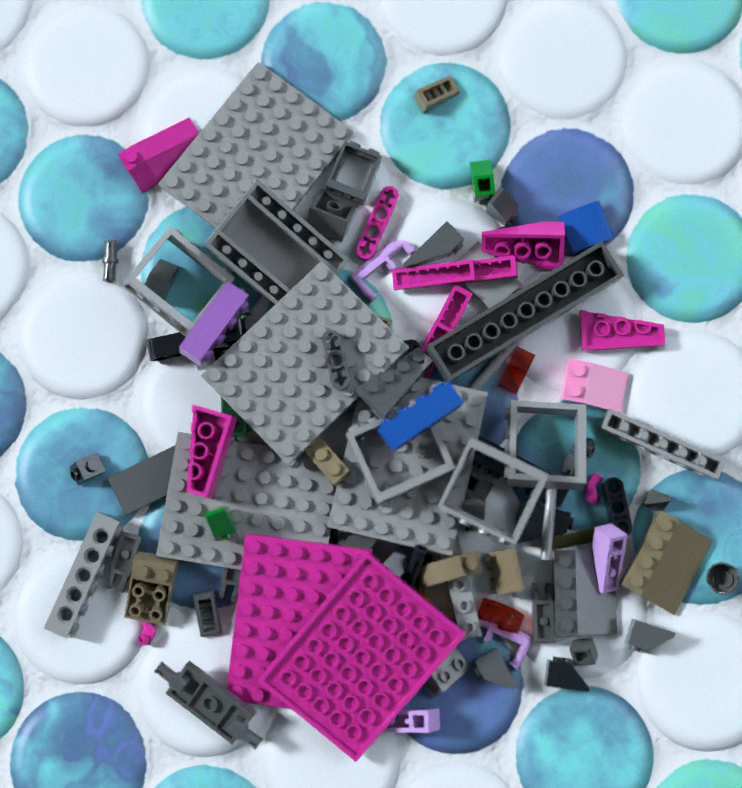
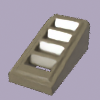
M447 76L416 90L414 100L422 113H425L458 95L460 91L452 77ZM445 84L447 85V87H448L449 90H450L449 93L447 92V90H446L445 87H444ZM437 88L440 89L441 93L443 94L442 96L438 92Z

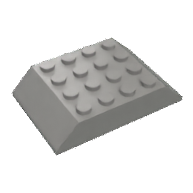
M258 179L255 180L204 243L219 260L273 305L279 302L319 262L322 261L337 276L350 260Z

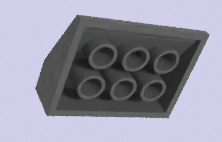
M552 550V596L555 635L617 634L616 591L605 594L599 592L593 550Z

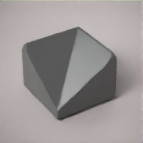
M650 490L647 492L642 505L655 511H663L671 498L658 491Z
M593 638L573 640L569 650L575 666L596 664L598 652Z

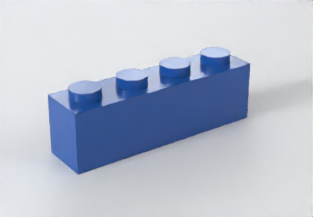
M449 381L445 384L440 382L432 388V393L427 396L422 394L415 399L413 406L410 408L408 406L403 407L397 412L398 416L392 420L387 418L379 424L378 434L392 453L463 406L464 401Z

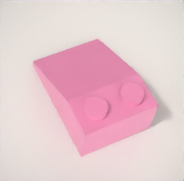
M569 359L566 364L560 402L583 404L586 407L605 411L612 409L621 413L628 373L591 362Z

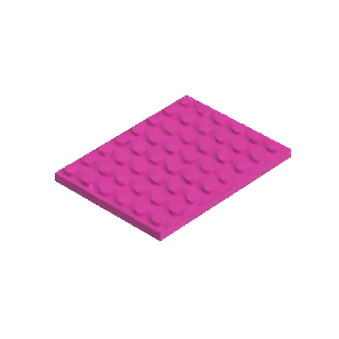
M246 533L227 689L245 703L289 708L258 682L259 677L364 553L368 551L372 554V549Z
M366 551L259 677L258 682L357 762L465 637L466 632Z

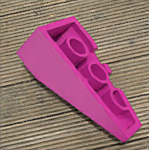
M187 118L133 144L117 155L144 194L158 185L197 137L199 131L191 119Z
M538 222L482 232L481 252L498 257L515 255L519 263L524 264L526 262L536 265V268L554 270L563 264L564 222Z

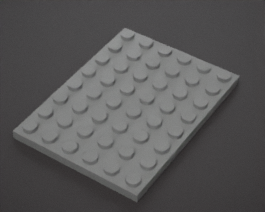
M257 62L158 183V186L215 229L256 179L294 210L339 154L344 141L348 142L354 135V132L260 62Z
M321 261L214 362L201 377L289 466L360 397L356 393L357 387L378 373L387 370L409 350V347ZM328 330H335L341 336L351 380L349 388L344 391L334 389L331 383L322 342V336ZM330 335L329 340H326V342H330L332 350H328V353L333 350H341V348L336 349L335 341L338 338H334L333 335ZM334 355L331 357L330 363L334 366H339L343 359L339 355ZM341 370L337 371L338 380L335 383L343 386L344 381H347V379L342 378Z
M421 377L418 382L413 384L411 390L401 398L396 407L400 410L407 406V402L417 399L422 394L429 395L433 392L432 388L439 384L440 381ZM452 384L464 401L463 406L435 425L456 468L470 438L473 437L478 440L488 392ZM361 397L357 400L351 427L358 424L360 426L366 425L369 419L379 416ZM378 428L355 438L379 493L445 464L429 429L394 453L389 450L378 434ZM347 441L343 463L351 471V474L336 487L327 528L412 548L415 545H423L429 552L452 556L460 518L454 515L451 518L440 513L441 509L437 507L454 472L377 506ZM472 448L447 501L448 504L461 510L475 454L474 448Z
M178 432L156 556L241 570L246 533L329 544L331 528H327L336 487L305 452H302L288 466L269 446L231 440L212 500L187 492L188 464H190L189 448L192 434ZM221 507H229L237 532L232 533V538L221 541L220 537L214 538L204 513Z

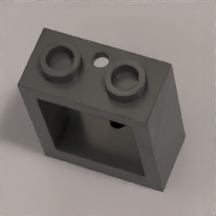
M344 141L326 183V190L364 205L382 163V156L374 149L366 150L361 148V145L356 142L350 141L348 143ZM347 153L374 163L363 191L336 181Z

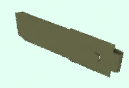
M595 527L554 536L552 550L593 542Z

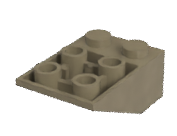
M139 551L133 558L124 618L166 625L180 560L159 557L156 554Z

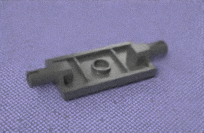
M190 660L177 673L163 661L157 666L154 673H157L169 683L170 687L166 692L169 697L232 745L237 738H241L256 750L263 738L248 728V723L256 714L254 709Z

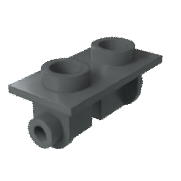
M586 438V461L592 457L595 451L594 446L596 444L591 438ZM575 443L570 450L575 453ZM568 454L561 465V472L575 477V457Z

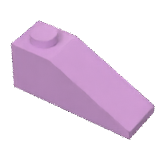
M612 523L598 526L594 529L592 549L599 592L601 594L619 590L627 534Z
M439 708L402 709L383 732L430 733L440 730Z

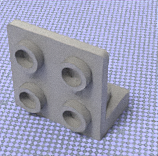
M455 647L423 686L434 698L448 689L470 669V665Z

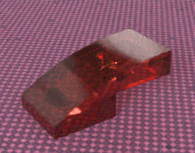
M517 346L498 386L516 395L535 355Z
M483 598L477 612L478 619L496 623L498 629L516 634L519 633L525 618L521 612L488 598Z

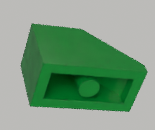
M221 507L204 513L214 538L220 537L221 541L232 538V533L237 532L229 507Z

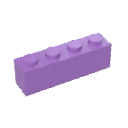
M227 282L179 346L180 353L200 367L204 362L207 363L213 356L214 352L212 350L215 346H220L223 343L226 331L234 328L238 321L236 319L240 313L244 314L249 307V295L230 282Z

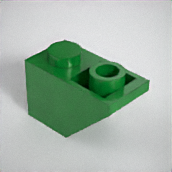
M490 160L470 162L473 201H490L496 193Z

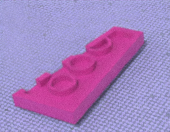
M579 310L582 351L665 346L664 324Z

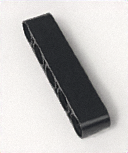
M237 319L238 321L234 328L226 331L223 343H235L247 332L244 319ZM178 332L146 340L150 361H160L182 356L179 346L186 337Z

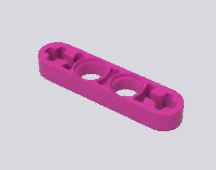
M386 186L380 192L357 245V256L363 261H368L374 256L397 204L399 194L393 186ZM393 192V197L395 198H390L388 206L384 205L386 201L384 194ZM379 209H384L387 212L385 219L381 220L376 217V212ZM375 227L379 230V235L376 238L368 235L370 228ZM364 239H367L369 242L375 243V245L370 243L369 251L371 253H367L364 256L360 249H365L367 241H364Z

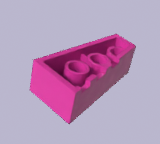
M192 404L193 420L191 422L192 435L189 448L190 464H188L187 492L213 500L238 419L231 415Z

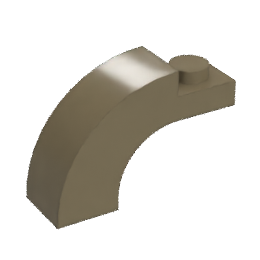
M478 551L423 565L417 579V590L482 573L483 568Z

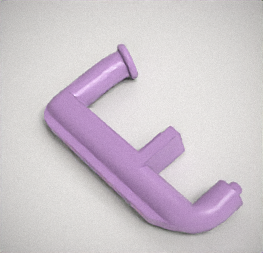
M405 240L391 242L352 273V282L371 304L375 301L378 293L372 292L363 280L384 264L389 270L397 269L390 258L403 248L409 256L413 255L416 249L410 242Z
M477 613L480 626L488 629L483 642L491 641L493 634L496 633L520 644L512 662H509L516 671H519L518 668L521 666L531 644L530 636L489 616Z

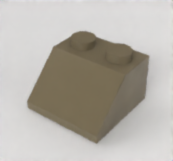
M516 548L487 553L488 557L485 558L487 570H491L492 578L489 579L491 591H495L499 595L524 590Z

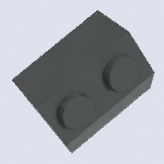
M321 189L309 209L306 222L320 234L332 240L343 242L360 203Z

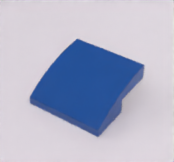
M599 200L559 215L561 222H564L565 233L574 254L590 248L601 241L604 243L614 239Z

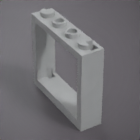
M169 227L126 278L122 287L187 337L226 283H232L235 278L229 270L220 267L213 257L205 255L195 243L185 239L179 230ZM167 240L223 283L193 322L136 278Z
M415 399L407 402L406 405L410 408L415 404ZM393 408L387 418L392 420L398 416L399 408ZM375 416L368 420V424L352 426L348 429L349 432L346 433L348 443L377 506L452 473L456 469L436 425H434L429 430L445 464L379 493L355 438L380 427L379 424L384 420L379 416Z
M511 400L509 408L506 407L505 420H509L508 427H505L504 439H508V446L504 447V452L515 458L517 413L575 416V477L549 475L543 488L583 491L586 485V405ZM510 465L504 466L503 474L504 478H507V486L535 488L539 479L528 474L516 473V468Z
M471 437L437 508L441 509L440 513L451 518L454 515L460 518L459 522L468 527H471V525L479 527V532L490 537L493 534L499 537L498 541L510 546L512 543L516 545L549 474ZM472 448L539 479L513 534L447 503Z

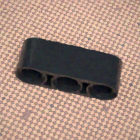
M612 477L605 480L602 484L609 524L612 523L617 527L620 522L624 523L626 526L625 533L629 536L633 528L624 485L619 478ZM609 482L617 484V491L615 493L608 490ZM614 502H618L622 506L619 514L615 513L612 509Z

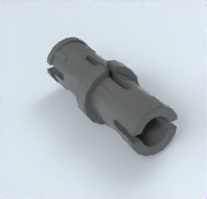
M105 240L104 258H102L104 282H110V280L111 282H116V264L119 261L117 259L118 241L111 240L110 242Z

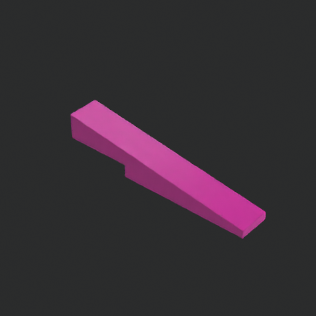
M515 255L393 269V287L396 291L518 278L517 260Z
M456 284L453 286L421 347L426 354L425 348L428 344L456 328L473 293ZM433 362L422 376L423 378L429 379L435 368Z

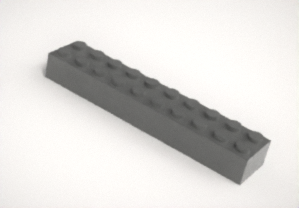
M603 241L428 344L425 351L433 360L432 362L445 383L448 381L452 382L615 284L624 274Z

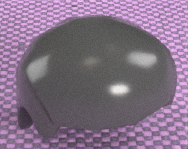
M719 562L713 564L707 570L706 582L714 592L726 595L732 593L739 586L740 576L736 568L731 564Z

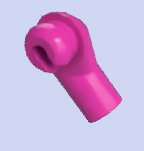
M597 473L593 474L584 487L585 498L592 505L600 502L597 486L603 478Z
M141 621L144 629L141 636H138V643L142 646L149 645L156 634V627L154 623Z

